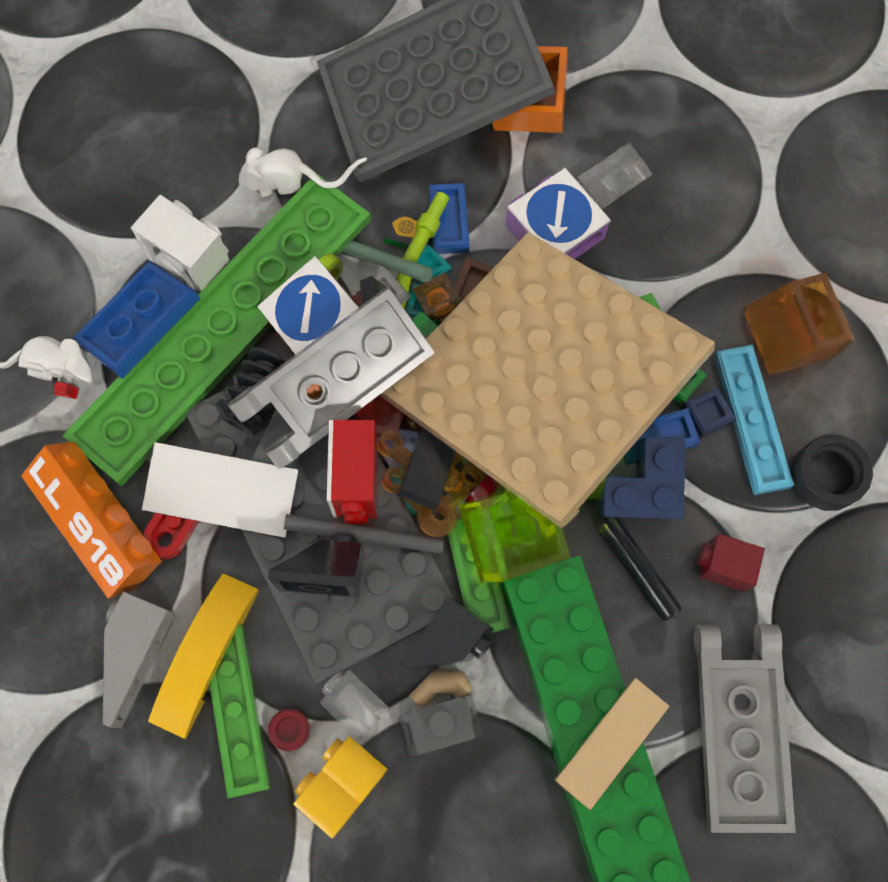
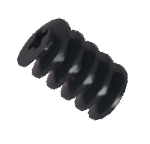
M252 347L248 352L250 360H244L240 364L243 374L235 373L233 375L232 382L236 387L227 386L223 391L228 400L219 399L215 404L216 409L221 413L219 414L226 423L250 436H255L256 434L249 425L250 421L263 423L264 419L257 412L246 421L240 422L228 407V404L244 390L254 386L286 362L277 354L258 347ZM268 403L262 409L271 410L272 406Z

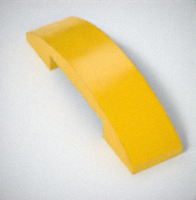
M224 573L221 575L199 609L175 654L155 700L148 722L179 737L187 738L205 702L202 698L238 625H243L259 589Z

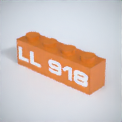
M75 441L45 445L21 475L108 599L122 595L123 592L128 593L136 590L162 562L153 550L150 542L142 535L129 517L128 512L107 487L106 482L99 476Z

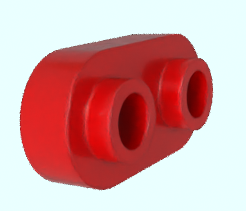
M155 513L145 528L143 536L150 542L160 559H171L180 554L200 521ZM167 534L172 535V542L168 546H161V538Z

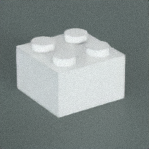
M159 195L131 227L149 261L193 289L197 294L230 262L227 254L229 250L222 242L221 231L210 221L204 220L201 222L193 217L189 208L178 200L172 203L162 195Z

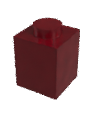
M717 534L708 543L704 542L700 549L697 564L702 566L700 578L746 592L757 585L765 548Z

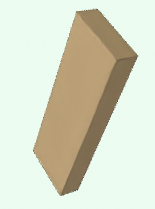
M637 678L632 679L554 780L583 806L591 810L670 706Z

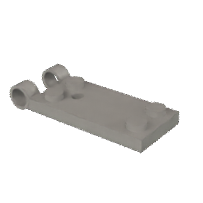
M386 287L260 382L236 396L228 404V407L240 422H244L254 416L268 403L271 402L293 430L291 433H287L277 439L265 451L275 466L280 469L291 463L301 453L329 433V420L348 419L435 352L392 291ZM312 384H317L322 388L321 395L315 399L307 396V389Z
M696 624L693 640L698 660L707 831L711 833H796L782 659V633L780 627L777 624H756L754 626L753 648L757 660H722V639L719 625ZM739 694L746 696L748 699V707L743 711L739 710L734 703L736 696Z

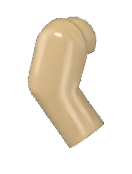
M435 670L409 696L420 708H423L438 694H452L455 698L468 696L471 691V683L467 680L466 674L460 670Z

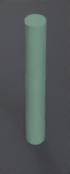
M349 240L343 248V252L386 267L425 283L429 282L432 278V269L356 241Z

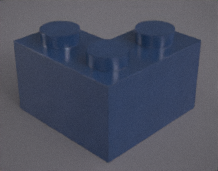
M644 438L637 440L636 478L605 477L598 485L597 516L684 519L685 439Z

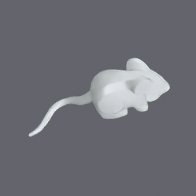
M256 147L250 149L247 153L246 162L240 171L238 181L242 187L252 191L259 190L262 197L269 196L274 189H277L281 195L299 191L301 189L302 173L323 188H335L342 185L358 165L367 161V158L364 157L355 161L338 180L326 182L307 165L303 164L296 152L283 148L265 155L261 148Z
M38 336L26 342L23 348L7 361L0 362V368L6 369L19 361L18 366L28 369L29 376L47 381H52L53 377L58 378V382L72 384L73 378L79 382H92V370L87 361L86 352L72 339H64L62 342H59L51 337Z

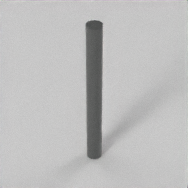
M286 514L284 530L329 537L333 535H346L355 537L356 541L442 554L444 538L292 514Z

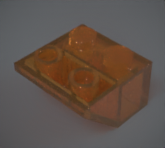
M826 272L789 282L748 304L743 309L769 375L837 357L854 341V337Z

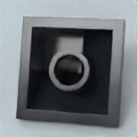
M333 535L331 541L320 540L271 568L268 572V579L282 592L359 598L364 558L362 543H355L356 538L352 536Z

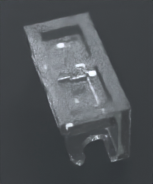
M629 142L575 180L602 210L642 181L648 179L652 172Z

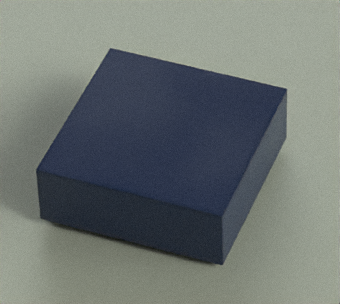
M718 387L696 396L682 405L683 409H689L696 432L700 438L736 420Z

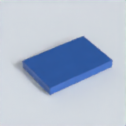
M149 261L72 339L123 379L194 306L200 297L193 289Z

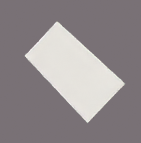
M155 442L142 510L285 538L287 530H284L286 514H290L298 470L287 467L278 469L275 465Z

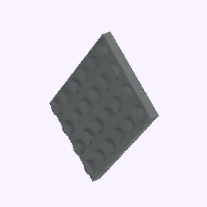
M441 0L317 61L351 165L358 159L367 158V161L361 163L353 170L356 179L360 183L556 93L519 0Z

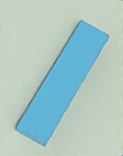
M753 345L717 351L714 354V359L727 404L736 418L733 425L753 495L790 489L794 486V482Z

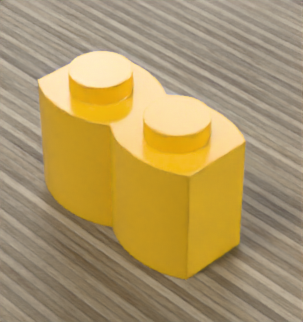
M350 736L344 742L337 738L322 756L327 762L317 775L310 771L294 790L299 797L293 805L331 838L336 836L388 770Z

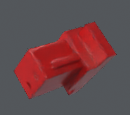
M62 382L55 383V396L71 399L78 398L79 388H76L75 385Z

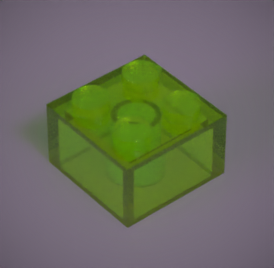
M508 489L459 504L480 582H504L570 558L563 528L557 526Z

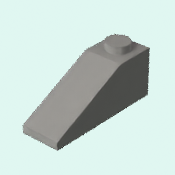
M123 592L120 599H115L110 605L106 614V621L108 623L104 629L103 725L122 729L176 618V615L170 611L126 592Z

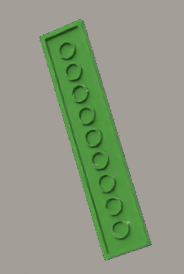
M317 174L322 180L328 182V181L325 180L323 177H321L319 174ZM310 179L198 294L200 299L123 379L118 377L62 436L69 442L75 441L86 457L122 487L152 455L154 443L162 444L187 418L186 413L196 403L201 402L272 327V324L257 306L314 256L318 260L327 253H332L337 257L343 251L345 244L349 240H353L371 221V214L336 187L323 188Z

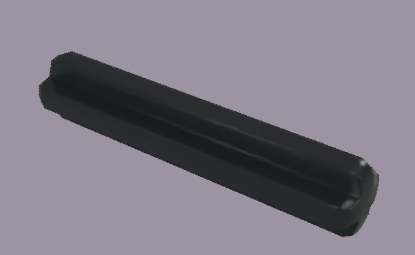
M609 517L604 520L599 526L600 532L660 618L666 621L677 615L682 610L680 604L618 517Z

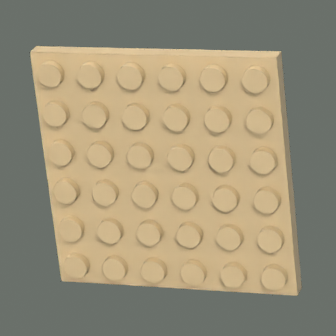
M527 232L426 338V341L435 353L382 392L381 396L562 528L714 352L715 342Z

